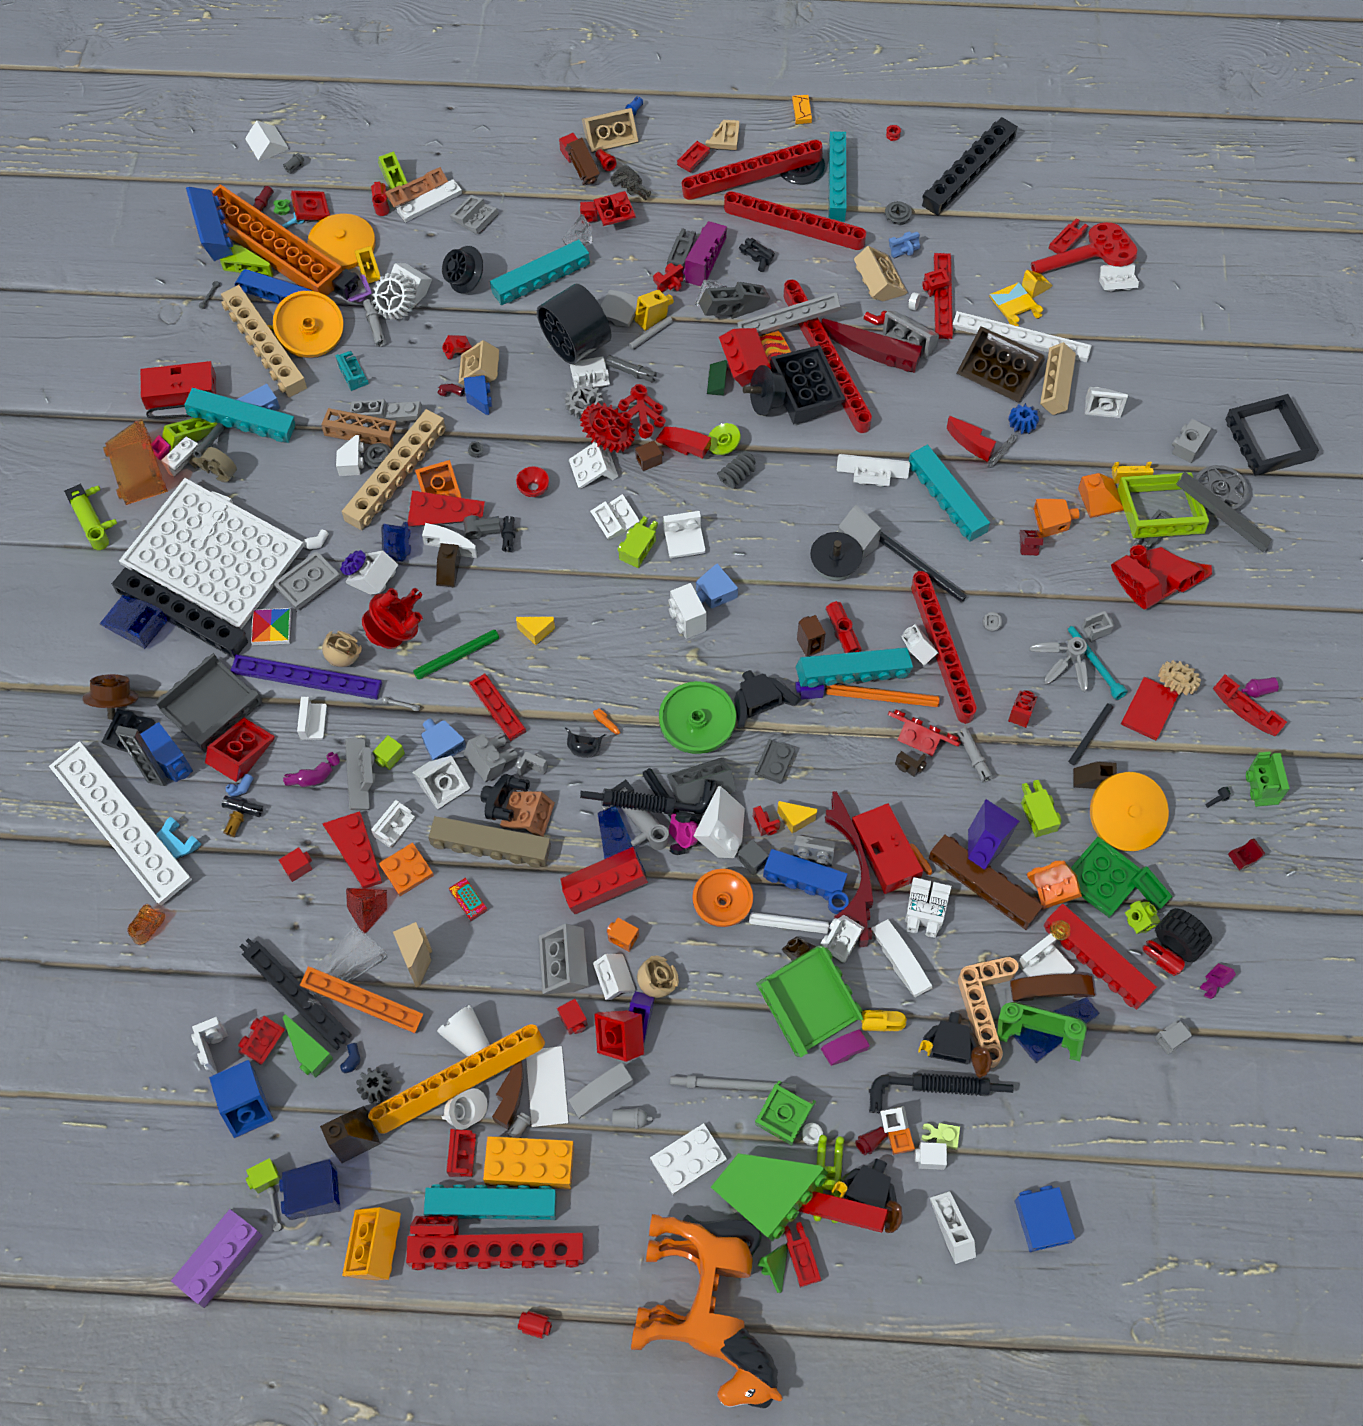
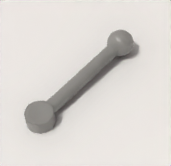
M388 697L382 698L383 704L390 703L411 708L414 711L420 710L419 705H410L390 700Z
M269 1187L267 1193L270 1195L274 1218L272 1228L274 1231L279 1232L282 1229V1225L278 1222L274 1197L275 1188Z

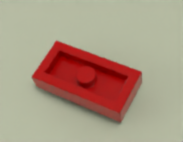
M696 141L677 160V165L691 173L710 153V148Z

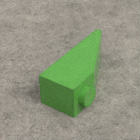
M285 1014L283 1020L297 1060L301 1064L299 1068L307 1076L311 1073L316 1078L333 1058L327 1050Z

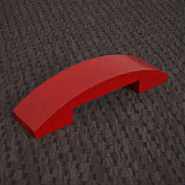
M1224 674L1213 687L1219 698L1242 719L1261 731L1276 736L1287 721L1272 710L1268 713L1238 690L1240 685Z

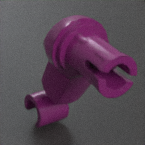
M328 753L326 755L328 763L321 762L314 769H301L298 773L285 774V777H283L284 784L286 786L300 785L301 787H309L323 783L333 771L331 766H336L340 763L338 754Z

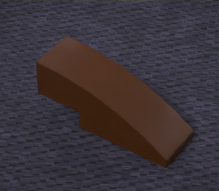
M522 1060L513 1065L496 1093L497 1099L501 1103L492 1118L495 1123L508 1130L516 1116L522 1096L524 1080Z

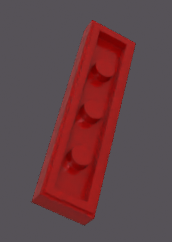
M485 673L469 682L472 690L510 742L526 733V728Z

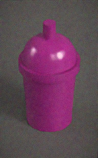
M1275 677L1251 679L1241 691L1242 693L1246 692L1251 697L1258 698L1262 695L1277 692L1279 685Z

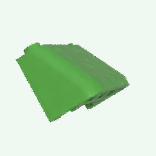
M1018 1002L1006 1003L1002 1007L998 1020L997 1035L999 1041L1008 1042L1009 1037L1014 1034L1020 1036L1022 1027L1063 1037L1061 1047L1069 1050V1059L1080 1062L1087 1035V1024L1082 1019Z

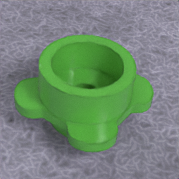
M288 199L275 200L273 202L275 206L274 213L279 215L289 213L290 201Z

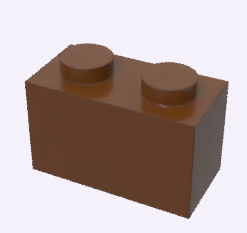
M816 615L804 617L798 623L797 641L806 657L822 652L824 650L826 633Z

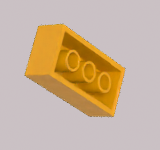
M487 1136L484 1183L491 1186L506 1185L518 1187L524 1185L530 1186V1188L551 1186L552 1189L571 1190L574 1143L567 1140Z

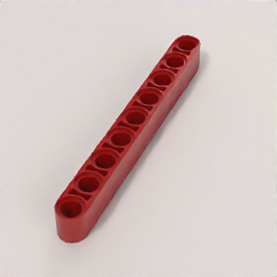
M819 140L807 141L686 177L681 182L683 197L687 200H692L817 163L823 158L822 142Z
M734 191L727 192L724 196V210L728 214L854 250H861L865 247L866 231L861 227Z
M918 571L912 579L911 590L928 638L938 652L935 657L956 716L961 723H971L977 709L930 577L926 572ZM963 710H967V711H969L970 713L967 714V713L963 712Z

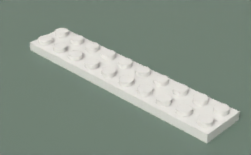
M79 741L49 765L50 769L159 905H163L192 880L83 743Z

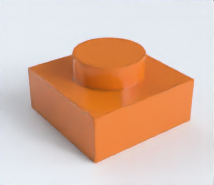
M909 1128L888 1132L893 1155L914 1151L915 1148Z

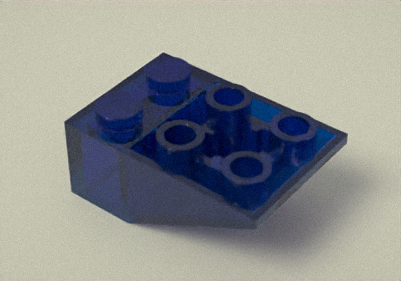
M122 595L99 624L146 649L168 620L163 611L146 601Z

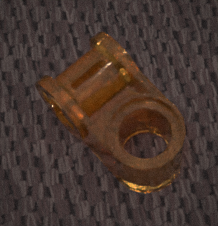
M149 904L143 905L127 929L133 942L138 945L147 943L156 929L163 923L165 913L157 912ZM143 930L141 934L135 935L137 931Z

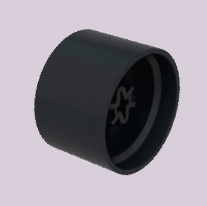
M573 284L537 307L538 322L547 341L554 351L569 364L577 363L611 340V328L602 307L595 297L580 284Z

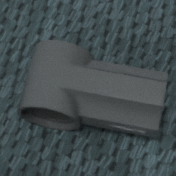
M470 515L463 520L465 537L467 539H478L483 534L501 533L499 516L479 518L478 516Z

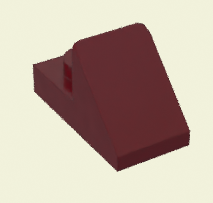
M1020 530L1021 555H1039L1040 545L1043 546V537L1038 530Z

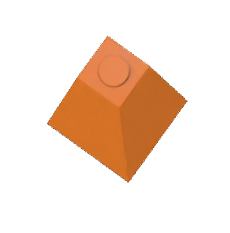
M1101 473L1082 476L1078 490L1090 518L1124 511L1113 479Z

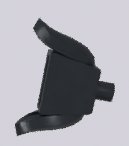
M748 670L742 674L744 681L740 683V689L736 692L734 698L738 719L737 728L745 727L748 717L750 718L779 706L782 702L787 705L796 706L802 700L780 680L767 677L763 673L755 676L751 670Z

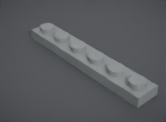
M835 292L737 323L738 328H756L759 335L840 311L841 305L839 296Z

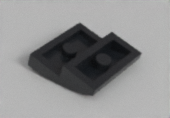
M117 710L101 743L128 753L116 734L117 727L137 729L141 734L155 725L156 722L152 718L137 716L130 711Z

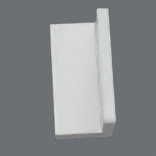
M301 697L297 728L301 740L324 739L327 713L326 704H311L309 697Z
M605 954L593 962L605 1000H612L621 993H632L635 991V986L623 954Z

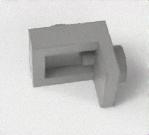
M525 751L523 757L520 756L516 763L517 772L520 776L523 775L527 767L541 774H545L548 769L547 761L543 756L539 754L533 755Z

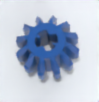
M1026 403L1023 407L1018 404L1016 408H1012L1008 417L1010 427L1014 428V432L1020 431L1021 435L1024 431L1029 434L1031 430L1036 429L1039 422L1038 411L1033 410V406L1027 407Z

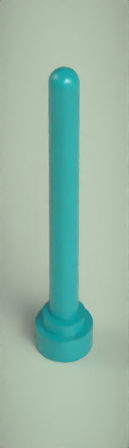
M1074 626L1068 628V632L1073 638H1082ZM1087 644L1085 654L1111 687L1112 697L1115 700L1123 698L1128 693L1124 685L1116 683Z

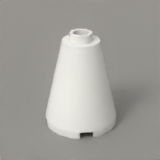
M471 1005L458 1011L448 1019L446 1026L442 1025L437 1030L443 1038L467 1057L490 1045Z

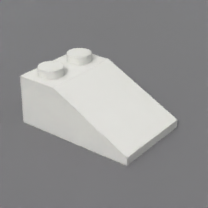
M718 786L696 829L694 837L718 858H734L742 843L745 808L726 790Z

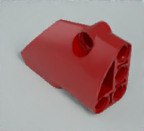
M1135 545L1130 548L1129 556L1125 555L1111 564L1112 571L1122 588L1144 610L1176 591L1184 592L1212 575V565L1183 559L1162 547L1146 550L1142 545Z

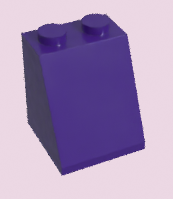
M986 799L968 829V859L985 870L1002 852L1020 821Z

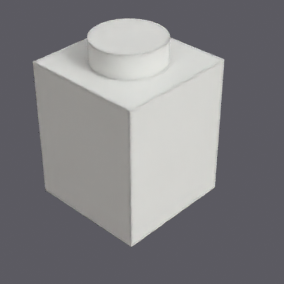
M904 1106L880 1111L885 1133L909 1127Z
M920 1142L918 1149H915V1162H918V1169L944 1170L947 1165L946 1143Z

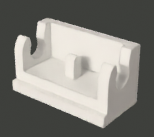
M395 800L371 829L373 836L392 848L415 820V816L411 814L412 811Z

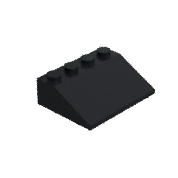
M820 345L771 357L772 373H780L785 381L786 393L783 403L793 425L812 420L845 402V397Z

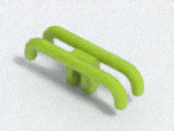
M820 1135L816 1165L822 1166L828 1174L824 1184L821 1187H817L815 1192L823 1193V1190L832 1191L835 1183L841 1180L844 1138L841 1136L836 1138L833 1167L825 1166L827 1137L825 1135ZM836 1190L832 1193V1196L840 1197V1192ZM813 1215L815 1221H821L822 1217Z

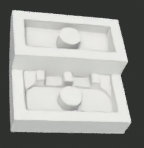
M623 494L607 504L605 501L591 510L592 515L608 540L628 532L630 528L634 527L636 522H640Z

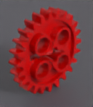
M599 402L596 405L592 403L581 414L580 421L582 423L580 426L584 427L582 432L588 433L586 438H592L591 443L596 442L597 447L603 446L604 451L606 448H609L610 452L613 450L617 453L620 450L624 452L625 449L631 446L636 436L633 433L635 429L631 428L633 423H622L620 421L622 413L618 412V408L614 410L612 405L607 407L605 403L602 406Z

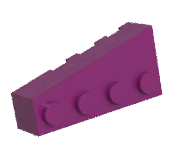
M708 221L705 227L702 228L700 236L685 259L683 274L685 275L686 283L705 287L726 241L727 226Z

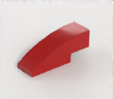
M949 416L946 429L952 437L966 450L988 462L994 452L996 441L982 436L983 429Z
M664 427L656 438V442L686 456L688 453H691L702 459L711 447V437L678 427Z

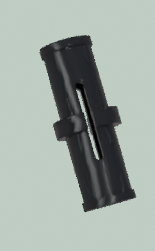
M509 516L503 518L501 537L503 538L502 550L504 552L507 551V546L508 552L514 550L513 540L516 532L514 531L515 518L510 516V522H508Z
M227 795L223 798V800H226V802L222 801L221 805L223 808L256 817L262 815L259 811L263 812V805H257L248 802L246 799L242 798L239 800Z

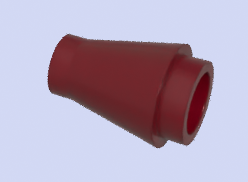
M880 1126L875 1130L858 1136L855 1144L863 1155L872 1154L888 1135L885 1133L884 1128Z

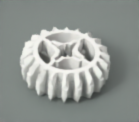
M393 272L385 274V276L380 277V281H376L377 287L373 288L375 294H372L375 299L372 303L376 304L374 309L379 311L378 314L391 320L403 319V316H408L407 311H412L411 305H416L413 299L417 298L413 295L416 291L412 288L414 284L409 282L410 279L408 277Z

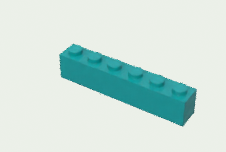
M830 131L828 145V218L845 222L846 132Z
M578 239L491 280V292L501 306L510 303L529 292L540 289L546 284L586 267L590 264L589 252Z
M196 388L191 389L184 404L187 415L193 418L205 419L211 423H220L225 427H233L243 432L255 433L258 436L269 437L278 442L289 443L296 426L294 416Z
M927 444L910 453V470L917 474L921 484L928 488L930 495L939 502L940 508L947 512L951 522L960 529L962 536L971 542L987 533L990 526L989 520Z
M908 648L800 657L796 665L801 687H816L823 684L831 686L836 683L850 684L854 681L869 682L875 679L883 681L895 677L902 679L907 677L913 669Z
M434 1184L431 1185V1188H425L424 1215L458 1216V1219L556 1220L557 1193L551 1186H539V1189H530V1186L522 1185L518 1186L517 1189H509V1186L498 1185L494 1189L487 1188L486 1185H475L474 1188H466L465 1185H453V1188H444V1185Z

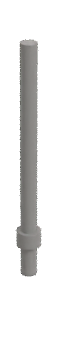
M695 1075L670 1077V1085H685L687 1088L700 1086L772 1091L774 1085L777 1084L772 1082L696 1078ZM782 1083L780 1085L789 1092L796 1093V1084Z

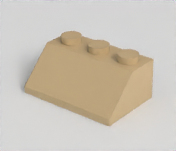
M632 108L582 118L585 137L591 152L638 142Z
M867 246L854 258L856 269L861 273L862 281L867 285L869 294L873 299L886 301L908 293L887 254Z
M415 922L393 931V934L415 987H419L430 965L431 958L429 953H432V949L423 927L418 928Z

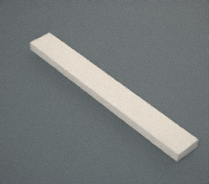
M958 311L953 322L954 329L977 334L980 326L1025 347L1048 353L1050 347L1064 342L1076 353L1075 360L1087 362L1091 349L1089 344Z

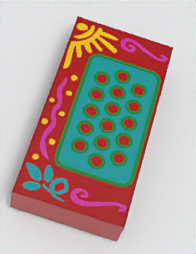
M466 878L449 888L450 893L470 921L488 911Z

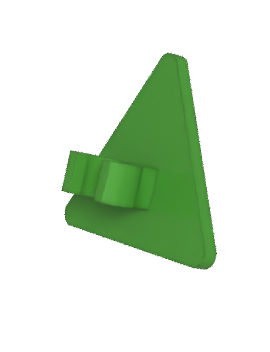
M782 1244L765 1257H761L758 1262V1266H763L761 1273L763 1275H770L777 1293L782 1292L788 1250L787 1244Z

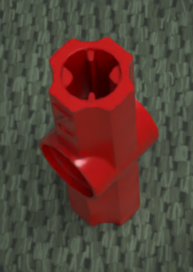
M837 601L830 603L826 606V612L835 630V637L839 639L844 653L861 652L862 648L852 628V621L847 617L842 603Z

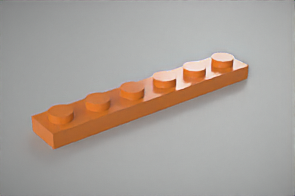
M309 966L300 983V986L414 1034L423 1016V1013Z

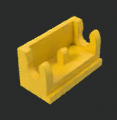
M1115 462L1112 467L1114 483L1119 484L1121 477L1153 475V468H1150L1152 462H1147L1146 466H1119V462Z

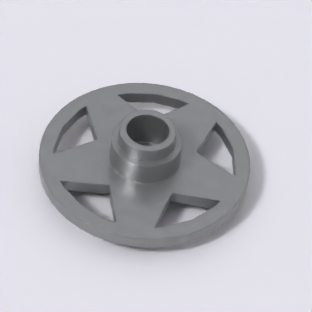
M1213 465L1202 469L1196 475L1195 480L1198 481L1203 474L1207 473L1208 481L1201 482L1200 484L1223 502L1227 501L1235 504L1231 507L1232 509L1237 510L1245 503L1248 496V486L1243 476L1236 470L1227 466ZM1218 470L1228 472L1232 475L1223 477ZM1240 483L1243 487V496L1235 490Z

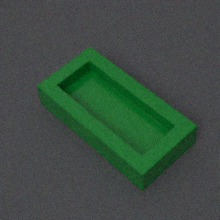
M1147 866L1142 867L1130 880L1148 902L1154 905L1156 910H1160L1172 898L1169 891Z

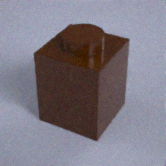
M655 440L635 448V458L642 471L662 464L664 452L662 447L656 444Z

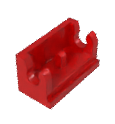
M450 1130L447 1174L449 1177L473 1176L476 1134L470 1130Z

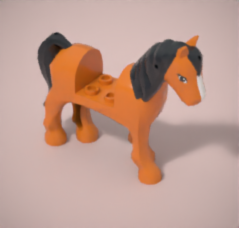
M652 1214L649 1236L658 1237L663 1233L680 1235L686 1238V1240L676 1241L669 1237H664L661 1241L649 1240L646 1262H657L659 1259L669 1256L683 1257L698 1267L700 1280L691 1310L686 1316H680L667 1309L664 1305L659 1304L652 1309L638 1307L631 1350H642L645 1345L655 1340L666 1339L686 1342L694 1349L708 1356L725 1360L737 1369L733 1378L721 1385L717 1393L720 1402L724 1406L750 1405L765 1409L771 1405L773 1400L782 1401L783 1397L777 1390L778 1370L774 1365L772 1356L744 1328L743 1320L714 1314L716 1297L712 1296V1293L718 1289L719 1275L734 1278H749L751 1276L752 1256L762 1239L759 1231L750 1223L740 1220L721 1219L704 1222L696 1220L690 1215H686L683 1220H679L675 1217H662L658 1214ZM744 1241H749L750 1247Z

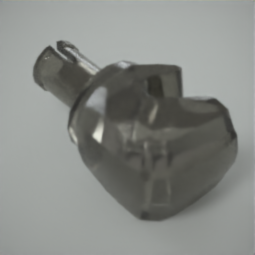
M627 165L617 169L610 178L611 184L614 187L621 183V188H627L626 191L630 195L636 193L643 200H647L646 196L649 198L651 195V191L641 185L642 178Z

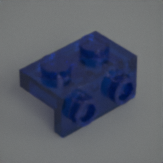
M403 522L402 526L383 524L381 527L382 551L394 561L404 562L407 555L411 553V545L409 544L411 530L408 529V522Z

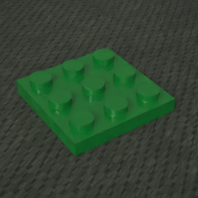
M1097 837L1071 867L1077 875L1082 898L1108 918L1113 915L1135 889L1136 886L1130 880L1140 870L1138 866L1100 837Z

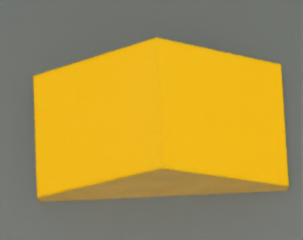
M371 246L355 250L361 274L365 275L368 284L379 281L381 276Z
M1026 270L1024 273L1022 287L1032 299L1053 286L1042 274Z
M516 617L518 630L535 645L555 629L554 617Z
M779 801L777 813L793 834L816 820L817 809Z

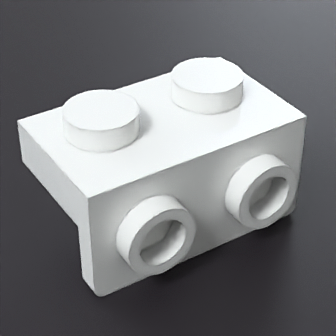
M1134 263L1121 267L1112 265L1100 267L1099 282L1106 291H1114L1115 289L1131 290L1132 288H1138L1139 284L1138 279L1134 275Z
M185 437L161 460L168 474L174 477L193 457L194 450L199 446L198 443Z
M842 915L840 918H835L829 927L831 932L829 936L826 935L820 945L828 948L832 956L844 963L847 961L864 927L847 916Z

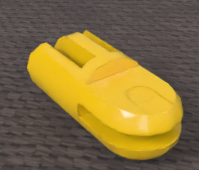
M863 1010L861 1013L863 1020H861L862 1030L901 1031L906 1027L907 1018L898 1011Z

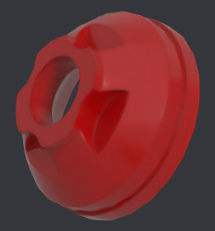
M530 466L518 473L516 485L523 495L537 497L548 489L549 477L542 468ZM534 483L539 487L536 490H530L528 488L529 485Z

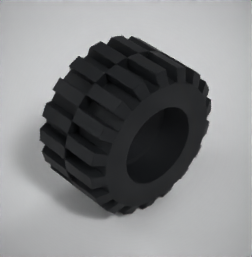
M1171 909L1155 927L1156 936L1161 944L1186 962L1193 963L1197 961L1212 944V936L1206 926L1197 917L1183 909Z

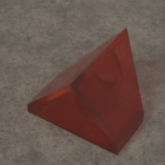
M346 889L347 908L364 936L387 910V890Z

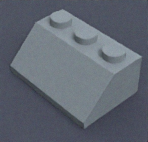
M887 311L885 313L882 335L922 346L921 357L927 359L938 344L939 334L907 318L904 314L896 311Z
M564 924L540 935L539 945L543 994L576 992L587 987L588 975L584 928Z

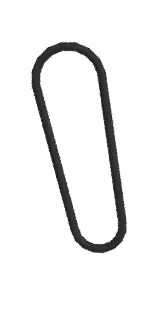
M175 405V406L157 407V408L149 409V410L146 412V416H147L148 418H152V419H155V418L191 417V416H189V415H187V414H185V415H163V416H150V415H149L150 412L155 411V410L181 408V407H185V405Z

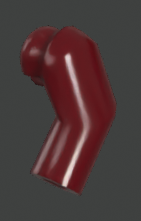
M451 383L441 384L437 391L439 395L444 397L447 395V392L462 397L465 389Z

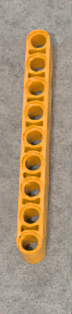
M526 1025L375 1106L370 1110L368 1118L379 1133L385 1134L540 1051L545 1045V1040L536 1025Z

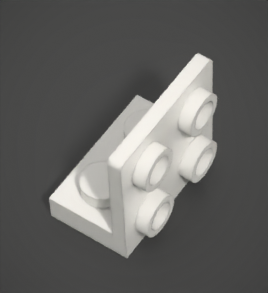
M596 442L569 459L579 488L585 487L601 475L611 480L618 477L609 449L606 448L604 451L603 446L597 447Z
M700 511L663 516V527L669 558L705 553Z
M1050 933L1021 956L1018 966L1028 977L1074 973L1075 968L1054 946L1057 938L1053 933Z
M217 1017L192 1026L194 1034H191L194 1045L198 1046L200 1051L197 1055L201 1065H204L206 1071L210 1070L213 1075L218 1072L208 1044L219 1043L224 1037L228 1036L225 1027Z

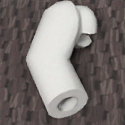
M320 530L317 537L304 539V548H321L329 533L325 530Z

